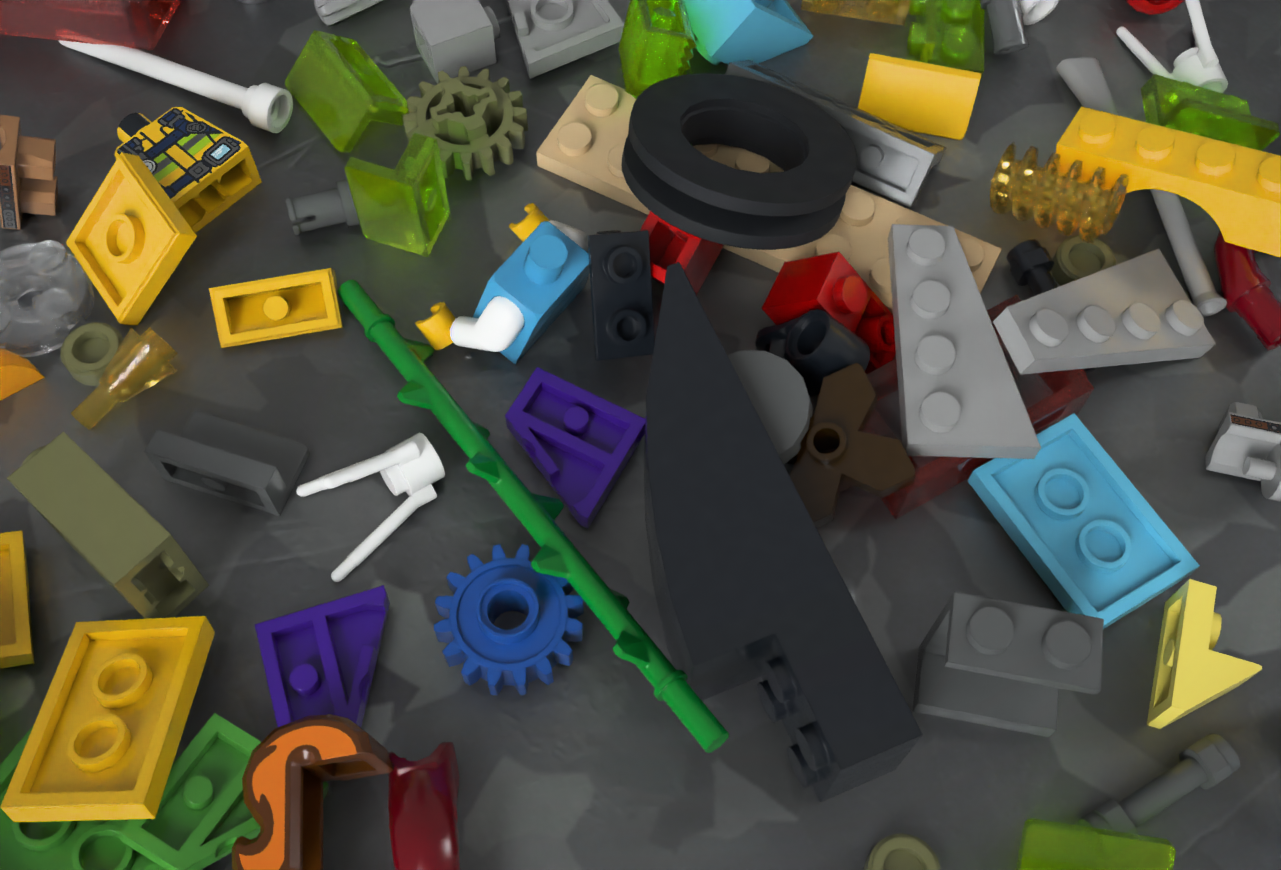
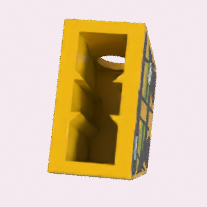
M172 107L153 122L141 113H132L126 116L118 126L117 135L123 143L115 150L114 156L116 160L121 152L140 156L195 233L262 183L247 144L183 107Z

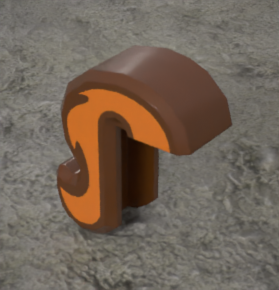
M332 714L306 716L275 728L252 751L242 777L244 803L255 821L260 825V833L252 840L243 836L236 839L232 847V870H323V782L332 780L346 781L390 773L393 771L387 749L350 719Z

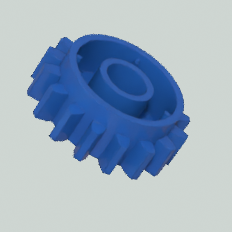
M522 544L515 558H506L501 545H493L492 561L485 564L473 553L467 556L471 573L464 577L450 572L446 578L449 588L454 595L437 596L435 600L438 614L446 618L433 624L438 642L449 643L442 651L446 663L449 667L464 662L461 671L464 682L471 686L481 677L488 681L491 695L498 696L503 685H515L519 695H525L528 691V683L538 678L546 685H550L554 682L552 668L557 662L570 666L574 661L573 650L567 642L583 640V623L574 619L584 614L583 599L580 595H569L574 588L566 578L537 573L533 570L529 545ZM508 611H518L527 616L526 620L514 629L505 630L493 625L501 614Z

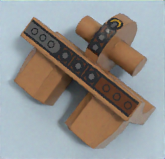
M0 115L2 147L0 150L1 227L21 230L22 213L56 216L58 199V176H55L56 140L22 136L20 117Z

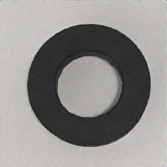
M700 73L680 75L661 80L649 86L637 97L631 111L629 134L625 141L621 164L623 176L632 193L645 207L667 223L699 238L727 246L757 250H776L797 247L813 242L824 236L835 226L845 202L846 192L855 174L857 154L852 140L842 126L824 110L801 96L775 85L750 78L726 74ZM721 144L743 148L767 158L783 169L784 172L757 173L734 169L709 159L693 146Z

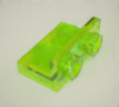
M909 0L908 15L917 16V21L911 22L907 55L915 56V61L978 72L981 73L982 78L984 73V9H981V0Z
M1156 74L1140 88L1147 123L1260 151L1280 136L1278 123L1251 116L1248 101L1236 96L1226 95L1192 85L1188 82H1181Z

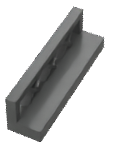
M751 60L730 62L726 70V75L750 78L788 90L824 110L847 132L856 149L857 167L852 181L911 208L915 205L931 168L940 163L946 147Z

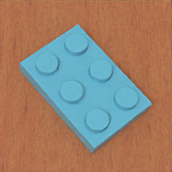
M1075 413L1036 434L1041 449L1034 459L994 458L973 470L967 481L1065 610L1069 613L1104 619L1103 629L1187 578L1200 566Z

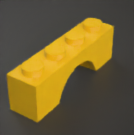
M1082 106L1057 142L1055 194L1110 209L1121 196L1132 191L1143 189L1168 191L1183 196L1204 209L1218 225L1225 242L1281 258L1280 155Z

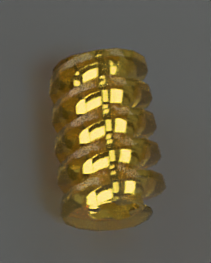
M1012 142L1007 147L998 163L991 182L990 207L994 213L1006 214L1012 209L1015 220L1027 221L1034 216V222L1037 227L1048 229L1056 222L1059 234L1064 236L1072 235L1079 228V236L1086 243H1093L1102 233L1106 235L1110 231L1119 215L1129 183L1128 174L1122 173L1110 188L1105 186L1106 168L1098 166L1089 180L1082 179L1083 161L1075 159L1067 172L1061 173V154L1052 153L1042 167L1038 165V147L1030 146L1021 160L1016 159L1015 142Z

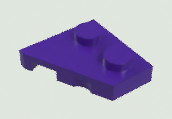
M536 367L505 415L507 428L577 522L587 529L590 527L645 435V418L539 367Z
M384 585L255 624L277 727L306 716L325 714L348 718L360 728L362 727L390 606L389 597Z

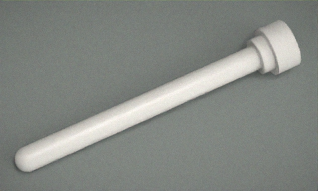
M63 25L57 31V39L65 47L241 109L243 115L255 127L272 133H279L290 120L293 99L291 93L286 89L269 83H262L259 86L252 85L246 88L71 25Z

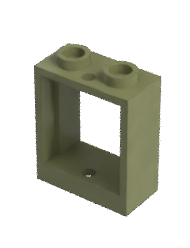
M64 431L49 444L31 452L24 460L22 466L7 477L9 482L144 619L175 617L209 586L173 536Z

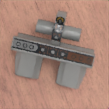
M1233 402L1229 405L1219 424L1218 433L1205 456L1206 470L1261 481L1263 497L1280 502L1281 423L1263 419L1262 413L1258 411L1257 406Z

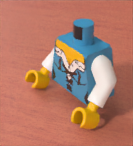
M534 203L526 205L524 210L528 215L517 224H509V228L523 243L492 275L473 317L459 316L455 318L445 302H439L430 308L433 313L431 317L425 320H418L415 324L435 350H441L454 343L460 347L500 352L516 365L586 286L590 273L587 234L579 228L549 220Z

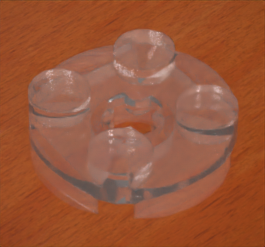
M45 240L39 243H25L0 251V349L9 350L22 357H33L60 348L65 338L71 333L69 330L78 323L81 316L87 321L92 312L94 291L87 274L80 263L57 241ZM31 291H42V294L32 298V306L22 308L18 303L19 298Z

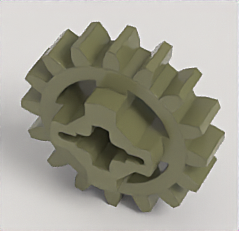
M463 66L460 67L458 77L450 78L442 70L438 72L439 83L433 86L428 82L422 81L419 83L421 97H408L407 106L409 113L403 115V122L412 155H421L422 165L425 169H430L439 163L442 177L449 178L455 169L463 170L466 180H472L474 169L482 168L485 173L492 176L495 174L494 162L499 160L511 165L514 162L512 148L524 149L525 147L524 132L528 131L527 110L523 108L522 94L520 91L510 92L509 79L506 77L500 78L494 83L491 82L489 69L484 68L477 77H471L467 67Z

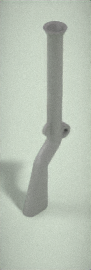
M1069 58L1057 65V72L1083 107L1119 115L1097 58ZM1150 189L1192 298V304L1199 309L1203 317L1220 312L1226 307L1227 301L1216 293L1178 194Z

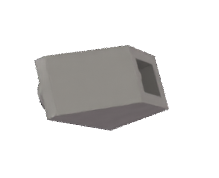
M479 0L413 1L410 6V14L416 46L437 84L439 83L438 72L442 70L450 78L458 77L460 67L466 66L470 73L497 63L494 39L500 38V28L490 6L482 7Z

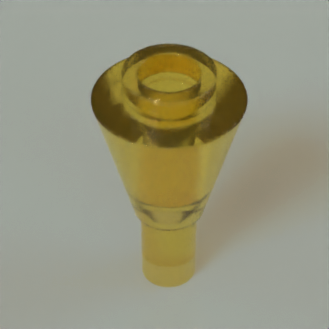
M131 327L99 379L100 385L71 412L72 416L87 429L91 430L119 402L124 403L176 373L178 369L170 361L178 353L150 327L142 335Z

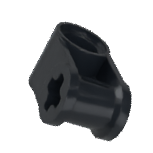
M820 309L810 310L798 318L779 325L765 327L758 332L755 340L757 351H767L788 360L803 377L809 397L819 395L824 377L854 363L860 364L865 371L870 360V347L866 341L827 312Z

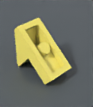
M1189 579L1165 602L1147 719L1148 726L1161 729L1230 692L1262 670V666L1212 651L1218 641L1222 624L1221 615L1214 612L1216 586Z

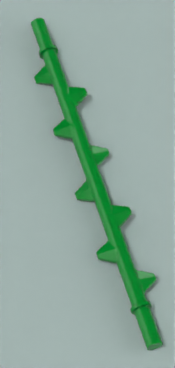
M356 280L344 282L338 289L339 298L364 327V334L367 339L377 343L408 382L397 394L399 401L431 410L470 459L465 465L467 470L489 482L538 543L541 549L531 563L533 570L537 573L566 578L616 640L612 648L615 655L634 663L654 687L653 694L658 701L664 700L706 753H711L719 748L727 740L729 733L686 682L688 679L687 674L683 670H676L627 610L630 604L628 598L606 585L555 523L556 518L564 508L563 503L559 499L534 494L528 490L487 440L491 435L489 430L473 422L426 366L425 362L434 354L433 347L426 343L403 338L395 328L394 319L379 309Z

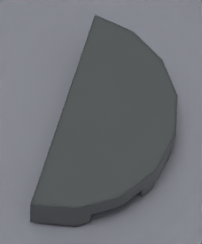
M739 350L727 354L783 464L796 456L801 449L800 442L809 429L810 417L813 415V407L803 377L788 360L767 351Z

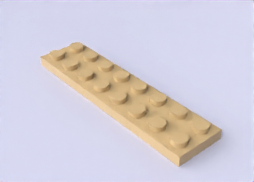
M590 75L536 151L537 166L648 215L650 210L630 190L623 176L621 166L623 149L629 134L631 111L639 95ZM721 144L693 146L709 159L734 169L757 173L784 172L783 169L767 158L743 148ZM850 185L846 192L840 217L835 226L824 236L813 242L797 247L776 250L745 249L724 245L723 248L778 273L784 262L840 252L893 314L888 236L892 224L948 225ZM955 229L981 294L1002 248Z

